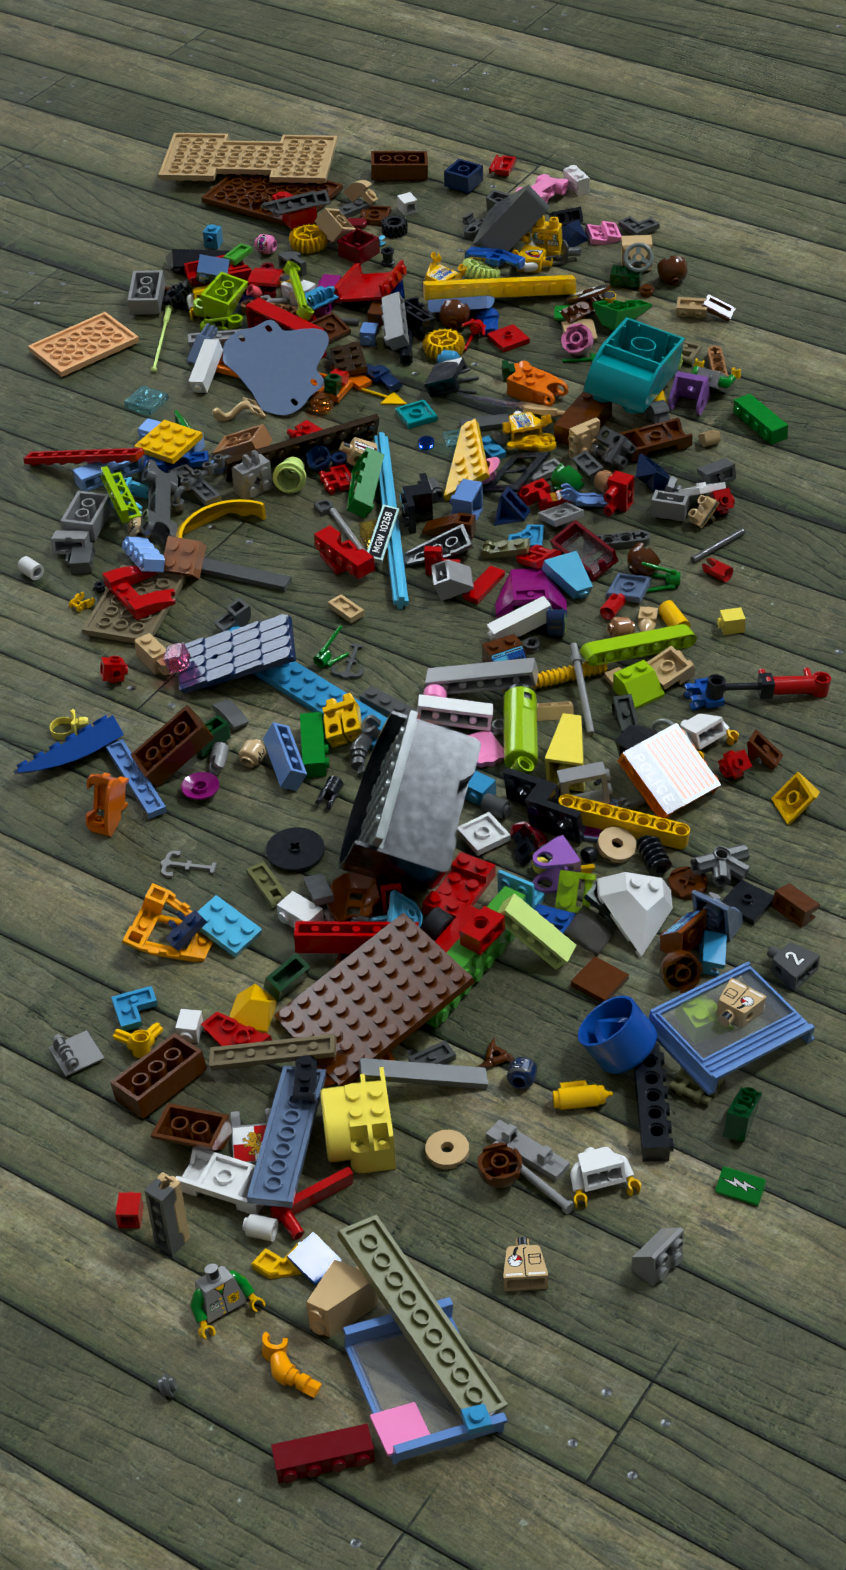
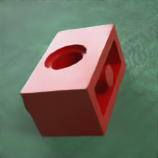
M484 906L479 912L474 913L472 919L467 924L462 925L460 928V945L481 955L505 931V916Z

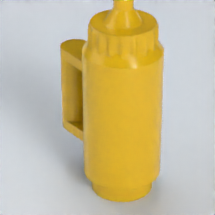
M586 1080L560 1083V1088L557 1091H552L554 1109L560 1108V1110L595 1107L605 1104L606 1098L613 1095V1092L605 1090L603 1085H587Z

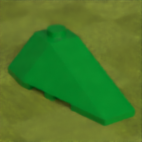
M613 300V303L608 304V301H597L592 304L601 324L613 331L626 317L634 320L652 307L651 303L642 300H625V302Z

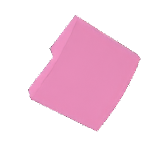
M602 221L601 226L586 225L585 230L591 244L603 245L621 241L620 231L614 222Z

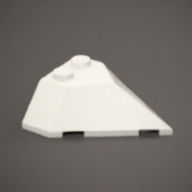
M629 872L598 878L596 880L598 899L602 904L605 903L611 912V918L627 941L632 942L637 949L635 951L636 954L641 958L673 909L671 890L662 878Z

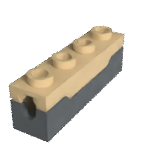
M162 1172L144 1192L155 1246L173 1256L184 1245V1242L190 1238L181 1183L176 1177Z

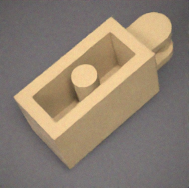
M150 633L134 640L137 657L155 675L158 673L169 675L172 672L168 650Z

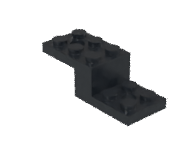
M506 767L503 776L507 799L526 805L529 824L539 830L552 835H563L567 840L581 844L584 840L581 812L558 804V784Z

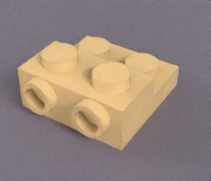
M598 418L569 428L568 453L571 458L584 451L589 453L590 447L594 443L600 445V442L596 439L600 432V420Z
M672 646L647 662L655 670L664 690L676 682L681 685L695 675V666L692 661H687L682 652L674 649Z

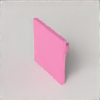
M415 1402L370 1415L372 1424L387 1457L393 1455V1445L430 1435Z

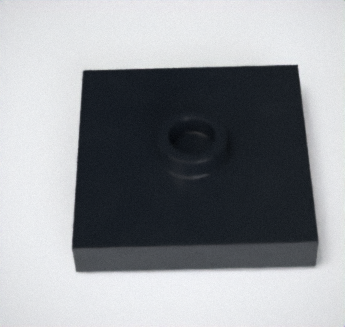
M741 880L722 902L729 907L737 908L742 913L744 921L755 925L771 907L774 895Z

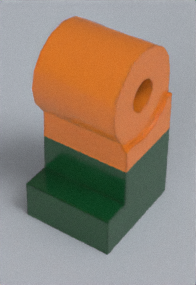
M502 360L503 382L507 381V378L525 364L530 365V363L521 361L509 364L508 360Z

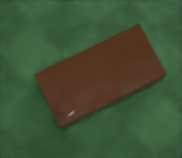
M371 151V180H428L427 151Z
M582 392L554 424L555 442L569 445V428L594 418L600 420L601 429L612 416V402H598L593 398L592 394Z
M186 705L130 755L144 776L156 787H159L212 741L214 736L201 718Z
M173 1033L113 1079L110 1084L115 1100L144 1119L203 1073L207 1066L202 1050L176 1033Z

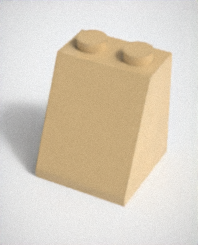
M334 1259L307 1300L309 1325L313 1332L331 1338L343 1330V1327L349 1326L378 1305L377 1294L359 1269Z

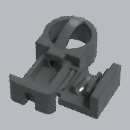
M473 212L463 216V224H468L463 228V236L467 239H474L484 219L480 218L478 220L474 218Z

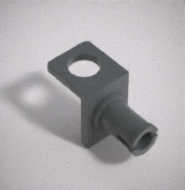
M562 240L561 255L547 257L559 260L557 262L553 261L552 265H566L568 256H581L580 246L569 247L567 242Z

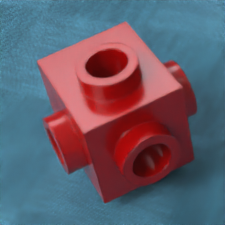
M730 488L712 491L708 494L710 498L719 502L714 513L719 512V515L729 513V510L734 508L735 500L733 495H731Z
M119 656L101 657L99 674L102 681L110 683L124 681L125 675L128 674V665L125 664L123 658Z
M745 749L735 752L730 750L722 754L723 758L718 760L719 769L725 778H738L744 775L743 771L752 767Z

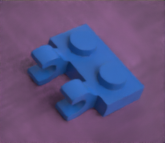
M708 677L695 679V683L684 685L687 690L684 692L685 698H691L693 702L689 704L691 710H698L703 705H705L706 709L724 706V698L711 700L706 697L705 691Z

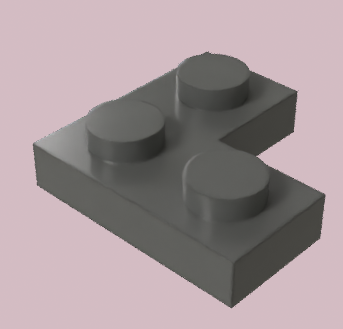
M629 216L619 220L618 226L634 236L651 233L660 228V223L651 217L638 222Z

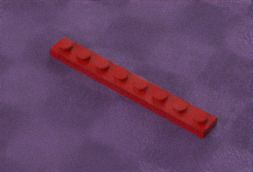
M143 448L35 451L30 452L23 460L24 464H32V466L39 464L52 465L54 463H59L60 465L67 463L80 464L87 462V464L101 462L102 464L108 462L121 463L124 461L134 463L139 461L144 455Z

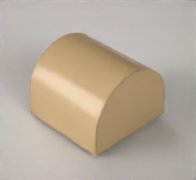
M711 430L698 435L700 444L703 447L714 445L721 441L720 431Z

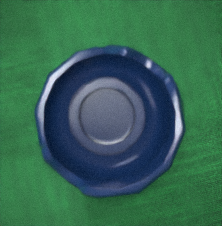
M324 446L311 448L306 453L307 465L312 471L316 472L328 468L331 462V455L328 449Z

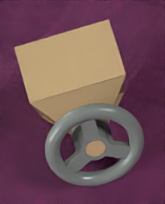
M651 235L621 236V266L624 265L629 270L637 273L652 271L654 255L652 252Z

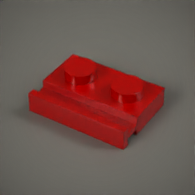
M496 155L489 168V174L495 172V174L500 176H509L516 163V157L504 155L499 157V155Z

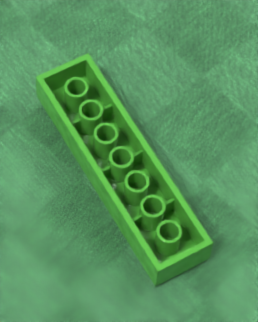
M504 886L487 907L498 912L503 901L514 893L524 902H526V895ZM505 928V931L481 955L460 945L459 938L448 950L447 954L467 971L476 983V981H480L487 968L492 967L494 960L498 955L503 954L505 947L510 942H513L516 936ZM472 986L429 1019L426 1024L437 1028L442 1022H445L453 1008L458 1007L464 995L469 994Z

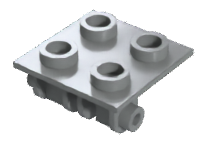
M87 1030L66 1040L64 1036L57 1034L53 1037V1046L48 1047L65 1076L104 1060V1056Z

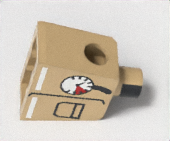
M731 978L718 1001L716 1014L719 1016V1023L724 1027L729 1026L730 1023L738 1027H744L764 1011L767 996Z
M526 1237L517 1238L515 1240L516 1246H509L506 1250L503 1274L504 1291L548 1289V1271L540 1246L529 1245V1239Z

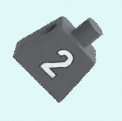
M788 943L782 950L771 946L767 952V956L772 959L771 972L793 991H796L819 969L820 955L794 943Z

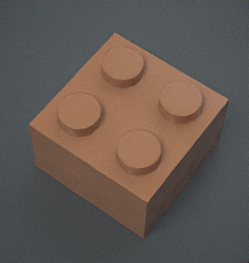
M168 536L164 551V571L200 579L207 546L201 541Z

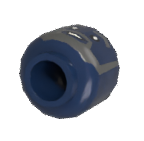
M526 1057L515 1058L512 1060L507 1072L508 1082L516 1089L531 1087L537 1074V1066Z

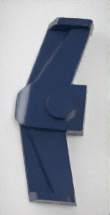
M366 363L368 372L365 373V376L373 382L381 381L390 390V393L403 387L401 382L391 374L390 369L382 365L373 366Z

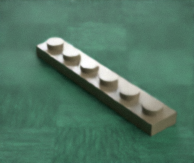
M335 1034L210 1047L209 1067L211 1070L292 1062L304 1055H309L315 1059L336 1057L337 1038Z

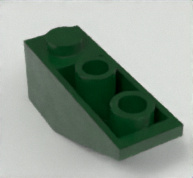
M751 1087L740 1088L727 1112L723 1137L745 1142L762 1097V1092H758Z

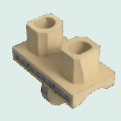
M700 495L698 498L699 507L691 509L688 516L690 517L689 522L703 528L708 520L714 521L716 519L712 514L719 502L708 496Z

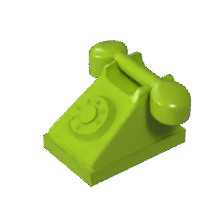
M220 272L201 294V298L194 300V313L197 316L204 317V319L208 317L212 319L228 317V320L219 321L222 323V326L227 324L229 328H239L242 325L243 317L239 314H232L248 287V281Z

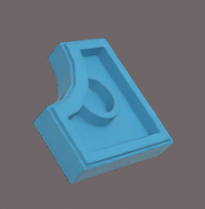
M528 524L522 532L510 534L508 540L529 538L531 542L530 548L536 544L543 545L544 525Z

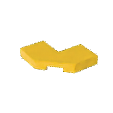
M297 1244L284 1259L265 1248L251 1263L252 1269L268 1279L303 1274L287 1258L297 1247Z

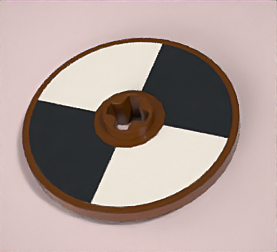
M610 284L592 287L573 294L566 300L568 303L585 300L610 290L611 286Z

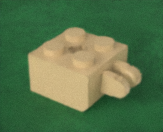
M325 208L315 220L318 228L327 235V239L331 242H337V240L355 230L339 209Z

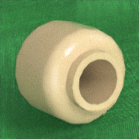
M141 517L132 519L128 524L130 537H146L149 539L151 533L148 536L141 533Z
M258 739L247 740L239 751L241 763L249 768L259 766L266 755V748Z

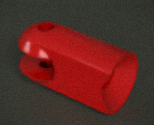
M714 558L706 559L709 565L702 564V569L706 574L723 582H728L733 575V568Z
M613 593L600 608L601 616L606 620H611L625 605V596L622 593H619L618 596L616 593Z

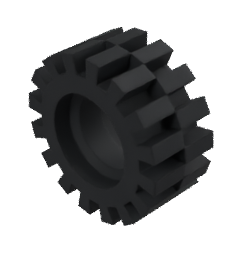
M389 215V217L386 216L381 221L382 233L387 238L389 236L390 238H397L398 236L401 238L402 235L405 236L408 233L407 219L404 216Z

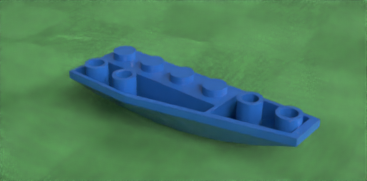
M105 715L94 721L93 727L89 724L76 731L78 733L77 736L75 733L65 738L66 742L60 745L57 742L49 747L50 751L44 754L41 751L33 755L34 760L29 763L27 760H24L17 764L18 769L13 772L15 775L31 773L71 763L118 739L124 733L113 715L109 718Z

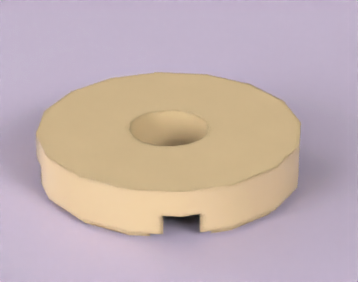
M609 827L600 833L597 849L601 856L610 859L611 862L624 863L629 861L634 855L636 840L626 829ZM617 842L621 845V847L616 848L612 845V843Z
M454 1130L435 1132L428 1138L425 1144L426 1157L437 1168H457V1165L466 1162L469 1156V1142L464 1135ZM445 1147H450L453 1149L451 1152L442 1151V1149Z

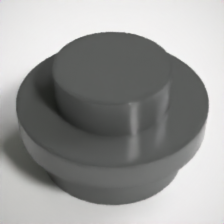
M168 1373L163 1374L162 1378L158 1379L161 1395L171 1398L175 1396V1391L177 1390L175 1378L173 1376L170 1377Z

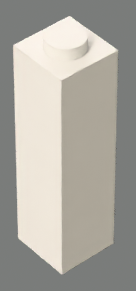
M204 339L188 381L193 392H208L223 352L219 340Z
M542 596L487 624L489 629L487 635L490 641L511 634L519 637L545 624L547 610L551 608V611H553L552 606Z

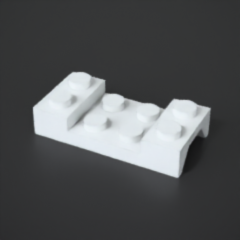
M193 1147L190 1164L183 1176H176L181 1183V1190L184 1193L197 1197L200 1192L236 1204L237 1210L249 1214L258 1215L263 1205L247 1203V1194L256 1166L254 1164L207 1149Z

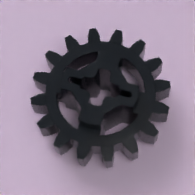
M189 280L173 284L166 292L167 294L164 295L163 301L166 305L170 306L184 302L192 291L193 285Z

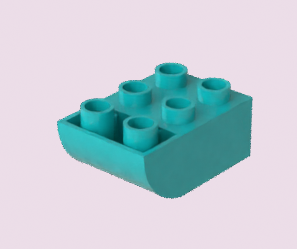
M626 317L598 350L588 372L583 392L592 394L593 398L598 402L619 404L628 413H643L677 373L685 338Z

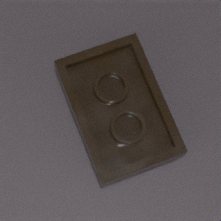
M351 342L346 345L329 348L335 369L348 371L349 376L368 372L360 342Z

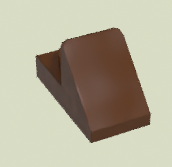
M757 729L752 733L747 742L750 762L759 757L770 769L777 767L783 754Z

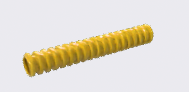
M587 661L581 663L584 678L585 676L600 675L608 670L607 664L590 666ZM568 665L567 668L563 666L562 669L560 667L556 670L551 669V671L546 670V672L541 671L540 674L538 673L536 686H532V688L536 690L537 687L541 689L542 686L545 688L548 685L562 684L564 681H574L576 678L574 665Z

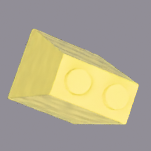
M562 714L545 756L546 780L558 784V788L560 787L557 770L584 765L582 719L580 715ZM585 782L568 785L569 790L585 791Z

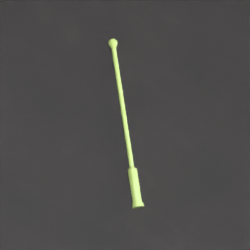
M167 305L165 307V314L163 318L164 325L153 367H151V371L154 373L157 371L156 366L162 346L166 325L169 323L170 315L173 310V307L170 305Z

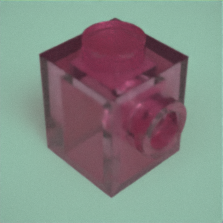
M184 642L166 647L163 661L170 673L182 672L187 670L191 655Z

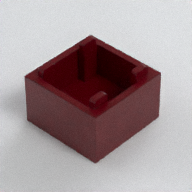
M359 228L337 240L338 256L354 263H360V265L380 253L379 237Z

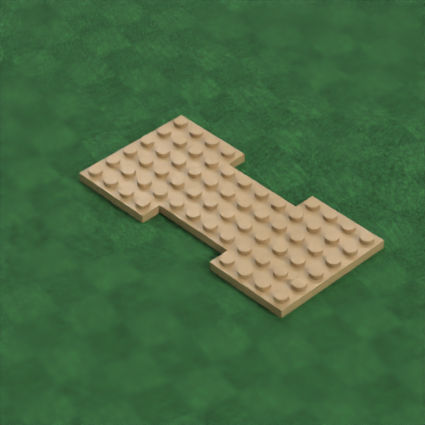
M174 133L158 176L159 180L165 181L200 180L210 182L215 180L216 174H260L264 176L270 175V182L323 184L327 181L338 138L337 136L282 135L281 142L228 141V134Z

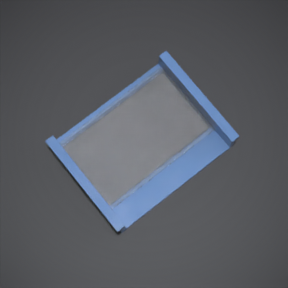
M749 961L650 1010L649 1020L657 1030V1042L708 1095L716 1092L718 1079L799 1037L807 1044L814 1041L812 1035L815 1027L809 1024L750 966L751 963ZM731 978L767 996L764 1011L744 1027H738L733 1023L724 1027L719 1023V1016L716 1014L719 998Z
M451 1298L437 1300L458 1331L452 1318L453 1303ZM390 1314L343 1327L345 1334L344 1348L372 1414L415 1402L430 1432V1435L393 1445V1455L390 1457L394 1465L398 1461L494 1432H504V1424L507 1423V1418L503 1412L490 1416L492 1430L468 1435L462 1419Z

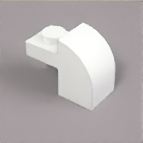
M306 280L301 281L304 293L316 288L315 283ZM284 281L281 284L282 297L288 298L292 305H298L291 283Z

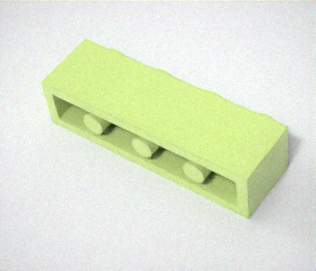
M515 893L503 901L498 913L505 916V928L554 969L557 970L568 962L576 947L574 942Z

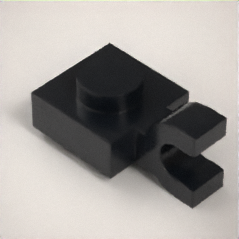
M517 831L512 836L517 844L514 853L518 863L525 866L533 859L536 848L528 836L523 838L521 833Z

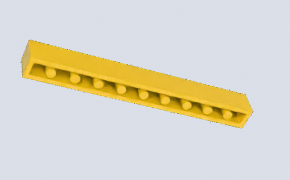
M573 275L423 281V297L425 301L475 296L497 298L576 294V278Z

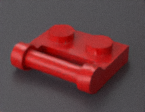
M536 544L529 548L528 554L516 556V560L519 564L541 569L544 560L560 556L561 552L557 549L543 548L542 545Z

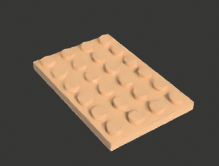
M103 312L29 345L28 349L33 355L63 377L109 355L120 352L127 347L133 346L139 342V337L108 313Z

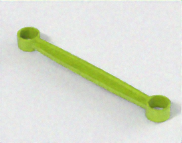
M287 261L283 270L290 277L299 307L296 314L302 319L309 321L314 311L307 306L304 290L298 276L300 267L291 261Z

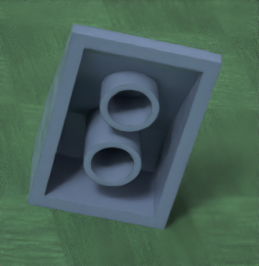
M696 890L692 891L693 910L705 909L707 911L706 930L726 934L727 941L730 942L743 924L742 913L737 908L729 907L717 898H712Z

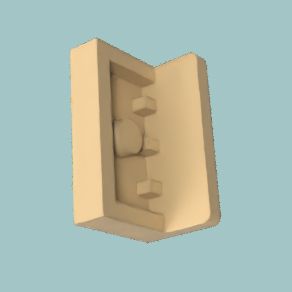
M678 297L676 316L707 318V307H702L706 298Z

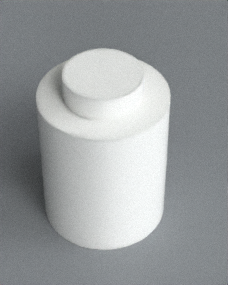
M28 556L21 558L18 562L17 568L24 575L32 580H38L42 577L44 567Z
M250 1214L249 1217H245L242 1230L245 1231V1235L248 1237L273 1242L277 1235L279 1223L278 1219Z

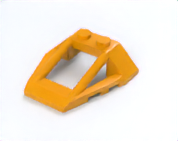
M152 883L144 898L142 907L132 926L127 930L122 943L154 956L191 962H204L213 941L200 931L193 936L187 949H180L179 951L172 946L148 941L157 922L168 924L167 922L170 919L177 925L183 922L179 918L161 915L165 903L175 910L181 911L185 916L193 912L188 904L185 902L181 903L176 899V895L173 892Z

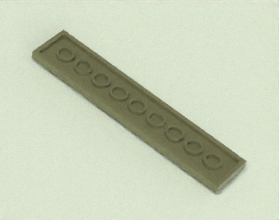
M377 1214L340 1229L337 1237L459 1417L462 1419L461 1409L485 1404L489 1416L504 1410L508 1405Z

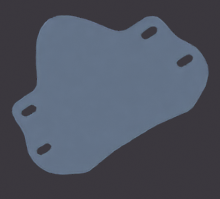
M267 320L253 328L240 330L231 335L223 347V362L246 384L263 411L276 415H288L303 407L309 397L323 387L324 379L317 372V365L326 351L329 337L325 331L316 328L284 331L275 321ZM269 325L272 331L268 332L265 326ZM243 335L246 340L242 342L238 336ZM315 379L318 385L313 386L310 380ZM291 399H296L298 405L294 406Z

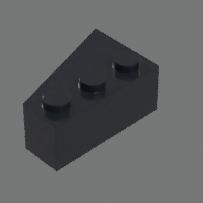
M417 296L405 299L407 328L419 338H425L428 332H433L435 317L428 309L424 308V304L419 302Z

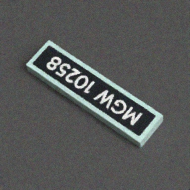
M384 504L382 506L367 550L369 554L374 556V562L382 564L399 514V508Z

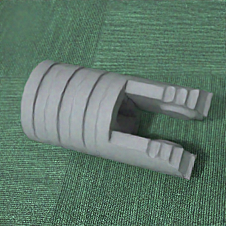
M217 742L212 747L208 771L215 776L224 768L227 761L229 747L225 743Z

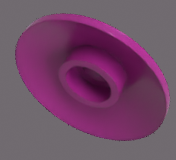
M197 772L183 780L181 789L182 793L190 799L204 800L215 795L220 785L215 775L207 772Z

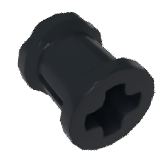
M391 247L382 248V265L385 267L393 266L395 264L393 259L394 249Z

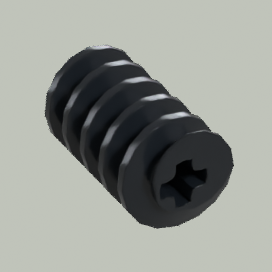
M645 835L638 839L636 848L649 875L659 877L669 871L672 867V862L666 854L667 852L661 840L650 835Z

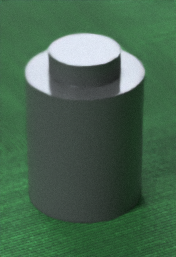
M487 793L481 801V811L490 812L491 815L500 819L508 817L511 812L510 802L493 794Z

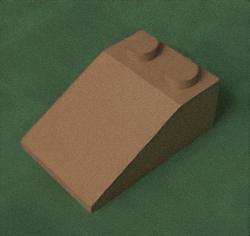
M264 424L224 436L214 450L213 455H239L269 446L272 438Z

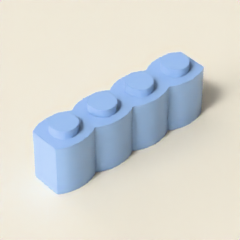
M125 537V540L122 542V549L141 571H164L165 558L159 553L158 549L154 548V545L149 542L148 538Z

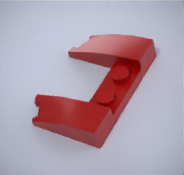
M126 566L102 573L104 585L136 620L176 604L175 599L171 598V596H175L174 589L139 595L132 588L131 585L155 576L157 572H144L137 566Z

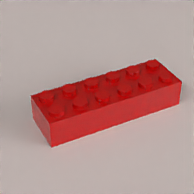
M259 297L246 305L248 328H253L267 320H273L284 331L310 328L325 331L323 328ZM269 325L265 326L268 332L272 331Z

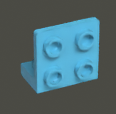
M503 870L497 872L498 893L504 886L526 895V903L534 910L537 904H541L544 901L545 893L535 890L534 883Z

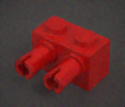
M615 471L612 476L608 477V491L604 494V500L608 502L604 507V514L607 516H611L616 509L627 512L634 503V476Z

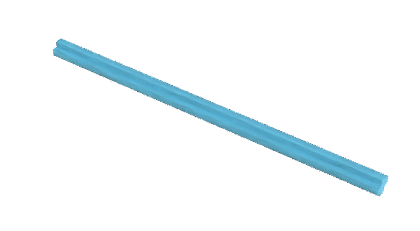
M379 432L378 436L374 435L373 440L377 444L378 452L384 454L378 479L381 507L384 504L397 508L388 436H385L383 432ZM397 517L387 547L393 605H397V609H403V606H408L409 599L399 520Z

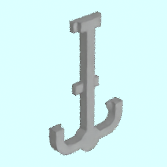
M171 851L161 861L162 876L171 879L173 878V872H166L170 867L185 868V870H204L214 874L217 865L215 862L212 863V866L191 864L192 861L190 860L187 863L172 862L170 860L171 857H180L181 851Z

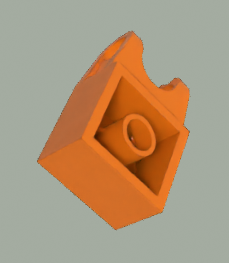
M525 364L507 378V395L533 404L551 407L555 404L554 396H565L569 391L567 384L563 380L528 364ZM559 385L563 387L564 391L559 389Z

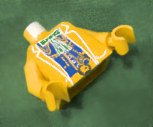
M435 252L431 253L433 262L429 265L425 281L463 279L462 276H465L466 266L463 268L464 265L460 264L458 266L460 273L441 264L436 265L442 258L439 253L437 257Z
M515 411L513 415L509 416L508 422L502 423V432L504 435L510 434L512 442L522 441V438L529 435L537 436L542 434L544 427L552 423L551 415H544L539 419L532 412L522 413L521 411Z

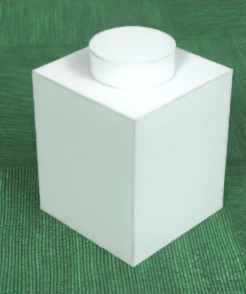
M411 192L397 196L398 209L404 216L418 213L417 199Z
M181 1009L175 1027L176 1034L190 1043L198 1044L202 1032V1011Z

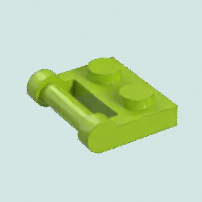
M560 870L555 908L591 915L590 903L583 898L582 907H577L580 879H585L584 897L593 886L596 875Z

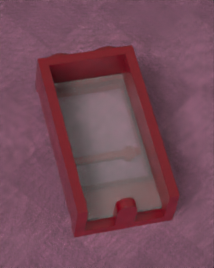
M577 520L573 521L550 540L552 548L559 550L561 555L577 551L591 582H594L618 562L615 550Z

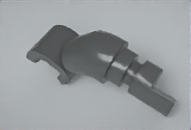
M368 715L363 720L361 729L365 733H361L350 747L351 767L357 770V778L363 777L365 757L368 755V750L373 742L372 739H378L381 732L378 729L381 721L374 715Z

